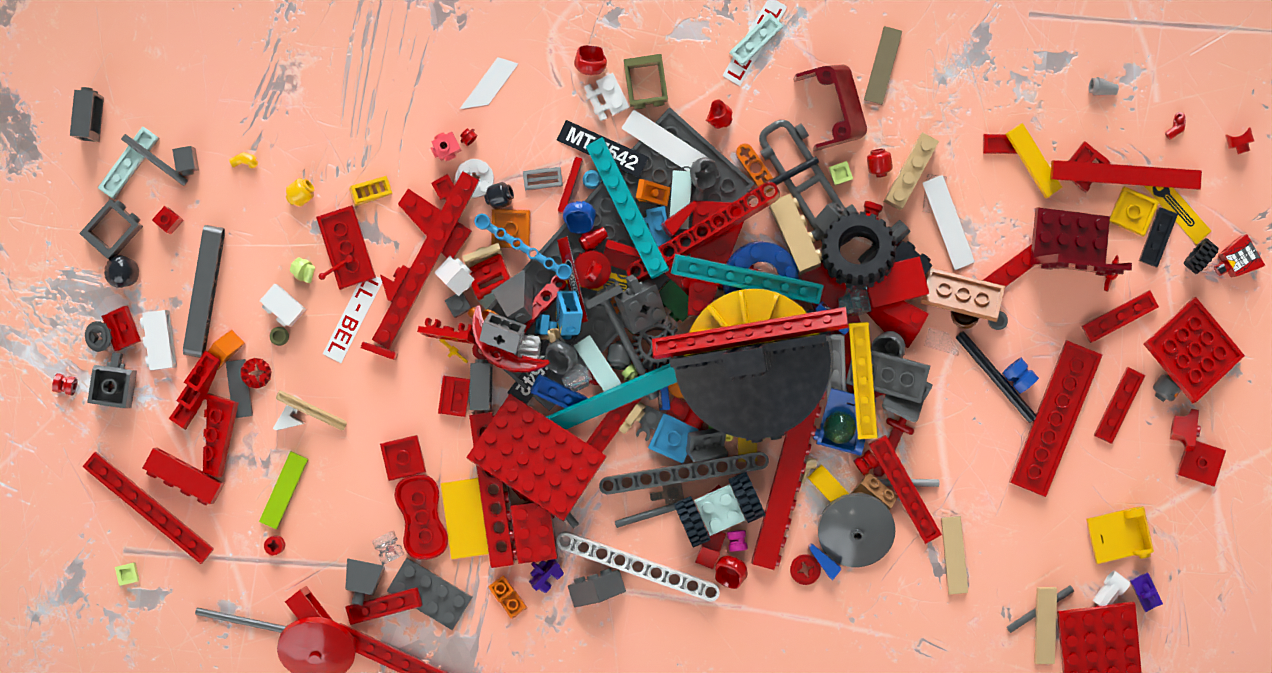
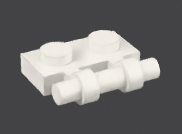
M613 73L596 80L599 88L593 90L591 84L584 86L587 93L585 95L591 101L594 107L593 111L595 115H598L600 121L607 119L605 114L607 110H610L612 116L630 108ZM602 94L606 104L601 105L597 96Z

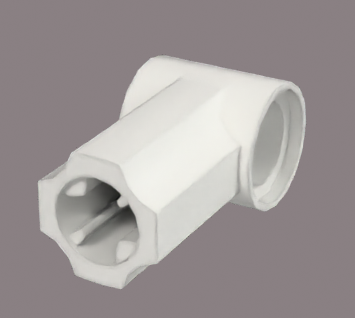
M1113 570L1106 577L1104 586L1092 601L1099 606L1113 604L1117 597L1121 596L1128 589L1130 582Z

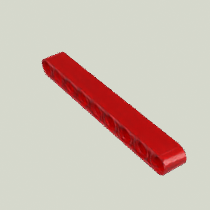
M766 182L659 246L658 248L667 266L673 264L675 254L684 256L690 254L775 203L780 198L778 187L772 182ZM768 189H775L773 196H766ZM757 198L758 204L754 207L749 206L750 200ZM737 208H740L741 214L737 217H733V211ZM723 218L725 220L724 224L721 227H717L716 221ZM707 228V235L700 237V230ZM690 238L691 244L688 247H683V241ZM674 248V254L671 257H667V250ZM641 258L631 263L627 268L628 276L633 275L635 269L641 268V274L636 277L638 282H643L650 278Z

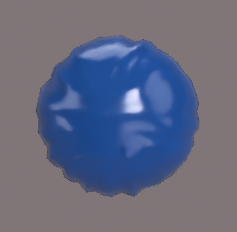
M576 201L566 205L563 210V219L570 232L581 234L593 229L596 211L592 205L585 201Z

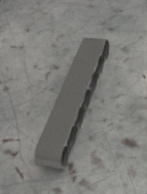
M204 225L202 230L183 344V355L201 358L206 351L225 238V228Z

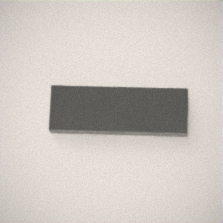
M246 359L226 361L230 400L239 403L236 418L253 416L250 387L241 379V368Z

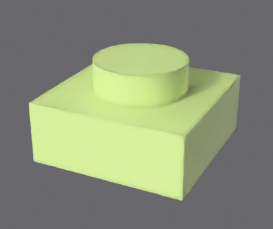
M847 161L828 168L834 186L853 180Z
M136 562L115 567L119 586L140 581Z

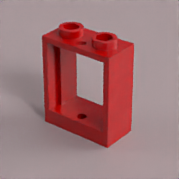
M307 586L284 601L298 620L308 617H321L333 620Z

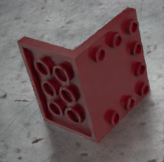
M1040 207L1035 208L1030 265L1041 266V269L1047 270L1068 269L1093 272L1098 276L1123 275L1124 271H1132V263L1130 262L1106 264L1110 216Z

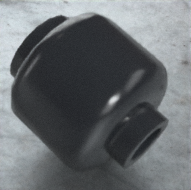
M499 182L487 187L484 198L487 205H491L494 209H500L512 203L514 192L509 184Z

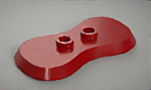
M413 475L402 479L395 488L394 496L396 504L405 520L404 548L414 559L427 560L438 557L444 553L448 545L447 531L438 516V485L433 478L427 475Z

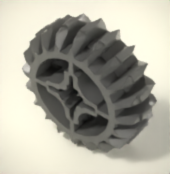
M665 319L662 320L661 324L656 322L637 332L636 334L639 336H632V339L637 341L633 342L632 345L634 348H637L635 352L639 353L638 359H644L642 362L643 366L647 362L650 363L648 367L650 370L653 364L658 369L660 364L665 366L667 365L666 362L670 363L669 360L673 358H652V339L666 337L667 334L673 336L678 331L677 327L673 330L670 329L672 327L671 322L668 326H665ZM652 330L662 331L659 336L646 334ZM642 338L646 340V343H648L650 346V350L647 353V355L645 354L641 346Z

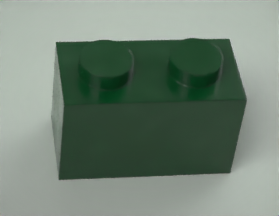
M670 279L659 291L664 308L666 307L671 312L669 315L676 322L680 320L683 323L688 317V295Z

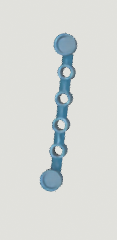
M478 214L475 217L474 223L480 230L487 229L495 234L498 240L508 242L515 250H521L527 254L531 260H537L542 263L547 270L555 271L560 279L567 280L572 276V269L569 265H558L552 258H547L540 254L536 248H530L525 245L520 238L512 237L504 228H498L491 224V220L486 214ZM504 231V236L498 237L499 232ZM516 241H520L519 247L514 246ZM532 251L537 252L535 257L530 256ZM548 261L553 262L551 267H547Z

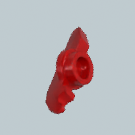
M1116 255L1111 263L1118 264L1119 256ZM1118 274L1105 276L1104 291H1109L1112 281L1117 278Z

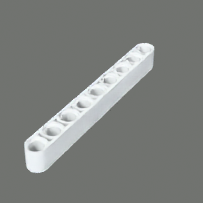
M561 532L557 537L558 547L570 553L712 602L719 597V588L713 582L571 532ZM564 535L571 539V543L567 546L562 545L560 542V538ZM586 542L589 545L588 551L581 552L578 548L579 543ZM603 548L607 551V556L599 558L596 555V551ZM617 555L625 557V562L622 565L615 563L614 558ZM634 562H642L644 565L643 569L635 571L632 567ZM659 568L662 574L657 578L653 577L651 570ZM672 574H677L680 580L678 583L672 584L669 581V577ZM689 581H696L698 587L695 590H689L687 588ZM708 587L716 589L714 596L709 597L705 594Z

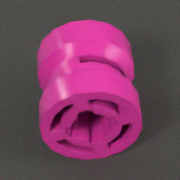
M746 530L727 532V538L730 540L728 545L729 552L748 549V545L745 542Z

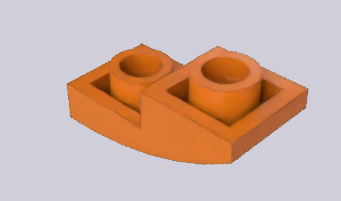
M504 575L488 586L511 619L528 608Z

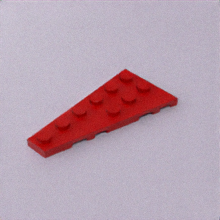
M695 201L697 205L693 210L692 227L728 206L731 202ZM735 209L732 213L733 217L739 216L741 209ZM723 218L718 219L716 226L721 227L725 220ZM744 221L691 252V257L726 264L732 254ZM704 228L700 230L699 236H706L708 233V229ZM689 277L688 316H699L713 302L719 283Z

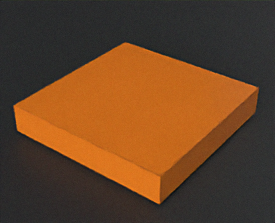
M492 209L491 224L498 228H504L509 235L514 238H520L525 245L530 247V210ZM504 231L499 232L498 237H503ZM491 233V245L499 243L501 248H513L511 244L504 240H498L495 234ZM516 241L514 246L519 247L520 241Z

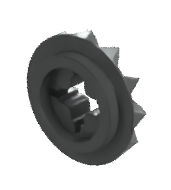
M95 321L90 323L85 330V341L93 351H105L111 346L110 341L113 337H111V329H108L106 323ZM97 333H101V340H98L99 336Z

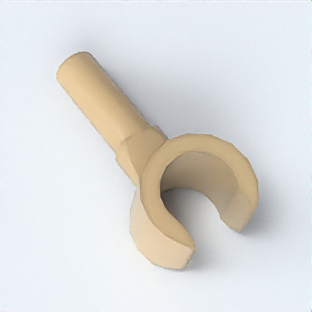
M559 329L548 330V335H538L540 340L547 339L550 343H553L556 339L560 338Z
M815 458L806 459L805 462L807 464L801 479L802 484H805L810 469H816L817 460Z

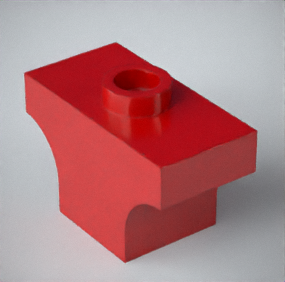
M1191 409L1186 416H1174L1172 420L1170 439L1180 441L1184 445L1185 451L1193 452L1196 445V437L1200 436L1201 426L1198 425L1199 410Z

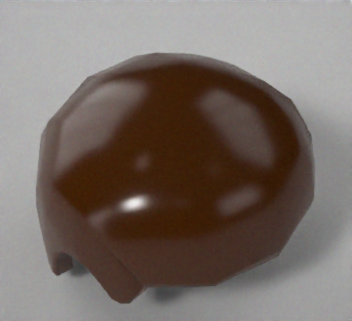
M951 311V319L958 328L969 329L979 321L978 317Z

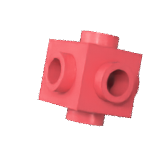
M452 131L447 134L444 132L434 137L435 140L431 141L433 144L431 151L434 157H439L441 161L444 159L446 162L456 157L455 154L462 151Z

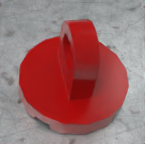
M595 250L586 251L579 254L575 259L574 265L578 282L582 287L597 289L609 280L611 265L607 257L601 252Z

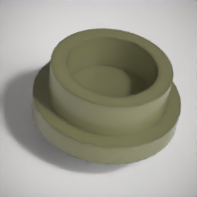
M275 327L270 332V340L274 345L282 346L288 342L289 333L284 327Z

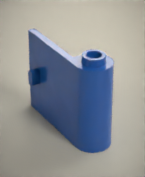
M831 388L819 429L816 428L813 439L816 440L818 445L861 456L865 439H858L855 395Z

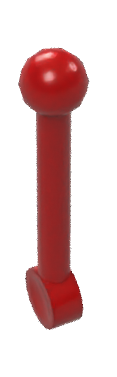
M347 255L345 260L325 273H320L318 278L324 280L327 275L347 262H353V256Z

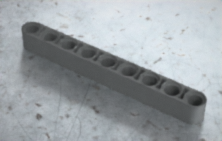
M758 451L701 462L604 477L599 483V488L602 493L610 495L762 470L768 466L769 458L764 452ZM758 455L765 457V463L761 466L755 464V458ZM739 458L746 460V466L743 469H739L735 465L736 460ZM721 461L726 462L728 465L727 470L724 472H720L716 468L717 464ZM702 464L706 465L709 469L705 475H701L697 471L698 467ZM681 468L689 470L690 474L687 478L679 476L678 472ZM662 471L670 473L671 477L668 481L660 479L659 475ZM643 474L651 476L652 481L649 484L641 482ZM625 477L631 478L632 486L624 487L622 479ZM606 480H610L613 483V489L610 491L603 488V482Z

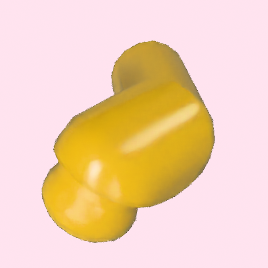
M242 152L229 159L233 168L242 163L248 164L249 168H255L258 165L256 156L246 152Z

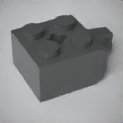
M634 275L626 277L628 289L616 295L615 301L624 326L635 334L666 318L667 315L655 283L650 279L638 282Z
M113 352L111 362H107L106 366H93L87 403L125 409L132 408L137 370L125 369V364H122V353ZM110 384L115 385V389L110 388Z

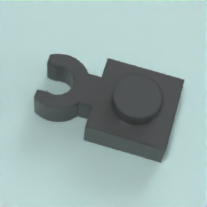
M646 405L643 411L645 415L638 422L643 424V427L637 430L636 436L638 437L640 432L644 431L647 434L645 441H648L650 429H657L663 413Z

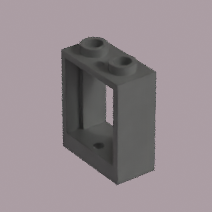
M81 87V90L74 89L70 136L80 141L100 142L104 97L99 95L98 91H94L93 88Z
M109 199L79 233L107 259L117 256L143 227L139 223L141 219L134 213L129 214L125 210L127 207L119 200ZM113 208L131 226L110 248L92 230Z
M475 359V363H470V410H492L493 364L488 363V360Z

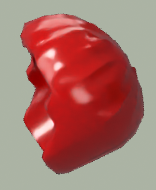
M580 46L576 53L574 66L581 74L598 75L606 69L607 59L601 47Z
M723 556L716 563L715 580L727 588L737 589L747 578V567L737 557Z

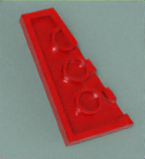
M409 188L398 202L402 210L428 236L441 210ZM458 222L441 253L446 258L451 256L454 259L472 231Z
M207 393L204 399L207 400V409H204L206 429H204L203 437L206 439V446L203 447V472L215 477H222L239 403Z

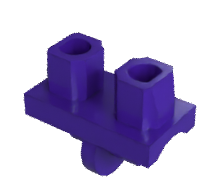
M556 559L548 560L547 562L541 561L539 564L532 562L531 565L534 569L530 574L533 577L529 580V583L536 591L539 589L547 593L552 586L547 579L552 575L558 580L564 575V572Z
M1148 572L1130 580L1144 612L1163 605Z

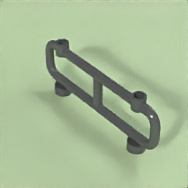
M777 120L765 127L759 135V142L762 147L760 153L765 161L768 159L771 161L779 175L786 171L768 144L767 136L780 127L786 128L807 161L813 158L803 142V139L807 138L809 134L802 123L794 127L787 120ZM816 164L811 167L815 175L797 187L790 178L784 181L793 198L797 199L800 209L814 229L811 231L816 241L821 240L822 242L824 232L813 222L815 217L800 193L820 181L832 202L838 203L843 207L846 217L849 216V212H855V215H859L853 204L846 208L844 207L819 165ZM853 238L848 239V240L845 241L841 246H843L844 244L848 243V242L851 241Z

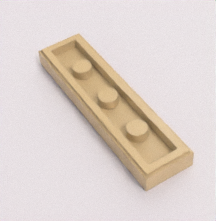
M961 516L941 517L948 594L968 593Z
M1036 587L1035 664H1055L1056 587Z

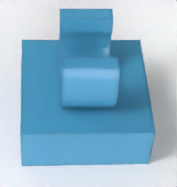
M540 314L536 319L535 334L548 335V329L557 328V322L549 321L550 315Z

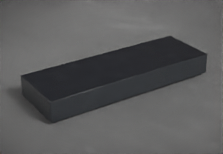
M1161 207L1158 208L1138 260L1139 262L1158 268L1178 216L1177 213Z

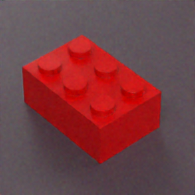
M534 502L511 505L518 564L557 559L558 554L552 514Z

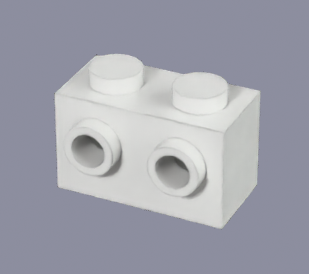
M451 256L434 272L458 296L464 290H467L474 281V278L470 275L472 271L460 259L454 260Z
M275 283L259 300L263 304L261 307L269 314L273 312L277 316L276 320L284 327L286 325L292 327L307 310Z

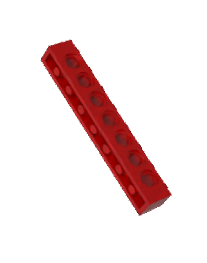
M493 412L469 415L473 447L481 436V429L487 427L495 416ZM476 465L491 568L514 565L515 560L518 559L516 548L513 549L512 541H515L514 530H510L509 522H512L511 510L507 511L506 503H509L508 491L504 490L505 483L494 476L488 475L485 470ZM491 484H496L499 487L498 494L494 495L489 492ZM494 503L501 505V513L496 514L492 511ZM497 522L504 524L505 529L501 533L494 529V525ZM500 541L507 544V550L504 552L499 551L497 548V543Z

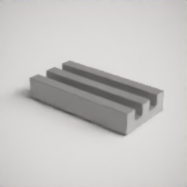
M561 167L523 171L525 191L563 186ZM550 172H557L558 174L553 176L527 178V175ZM558 179V182L528 186L529 182Z

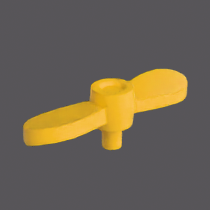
M439 339L449 349L450 353L447 355L449 358L452 355H457L466 364L468 363V360L458 353L459 350L454 345L451 346L445 340Z

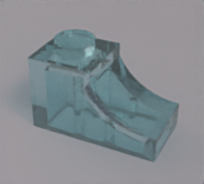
M866 285L863 286V289H857V286H852V289L846 287L844 296L838 298L839 308L846 307L847 317L860 316L871 311Z

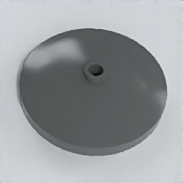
M851 493L833 500L824 509L818 522V537L823 551L830 559L847 567H865L876 563L888 553L895 539V522L890 510L881 500L868 494Z

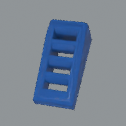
M810 543L808 545L809 550L828 577L834 580L842 570L841 567L814 544Z

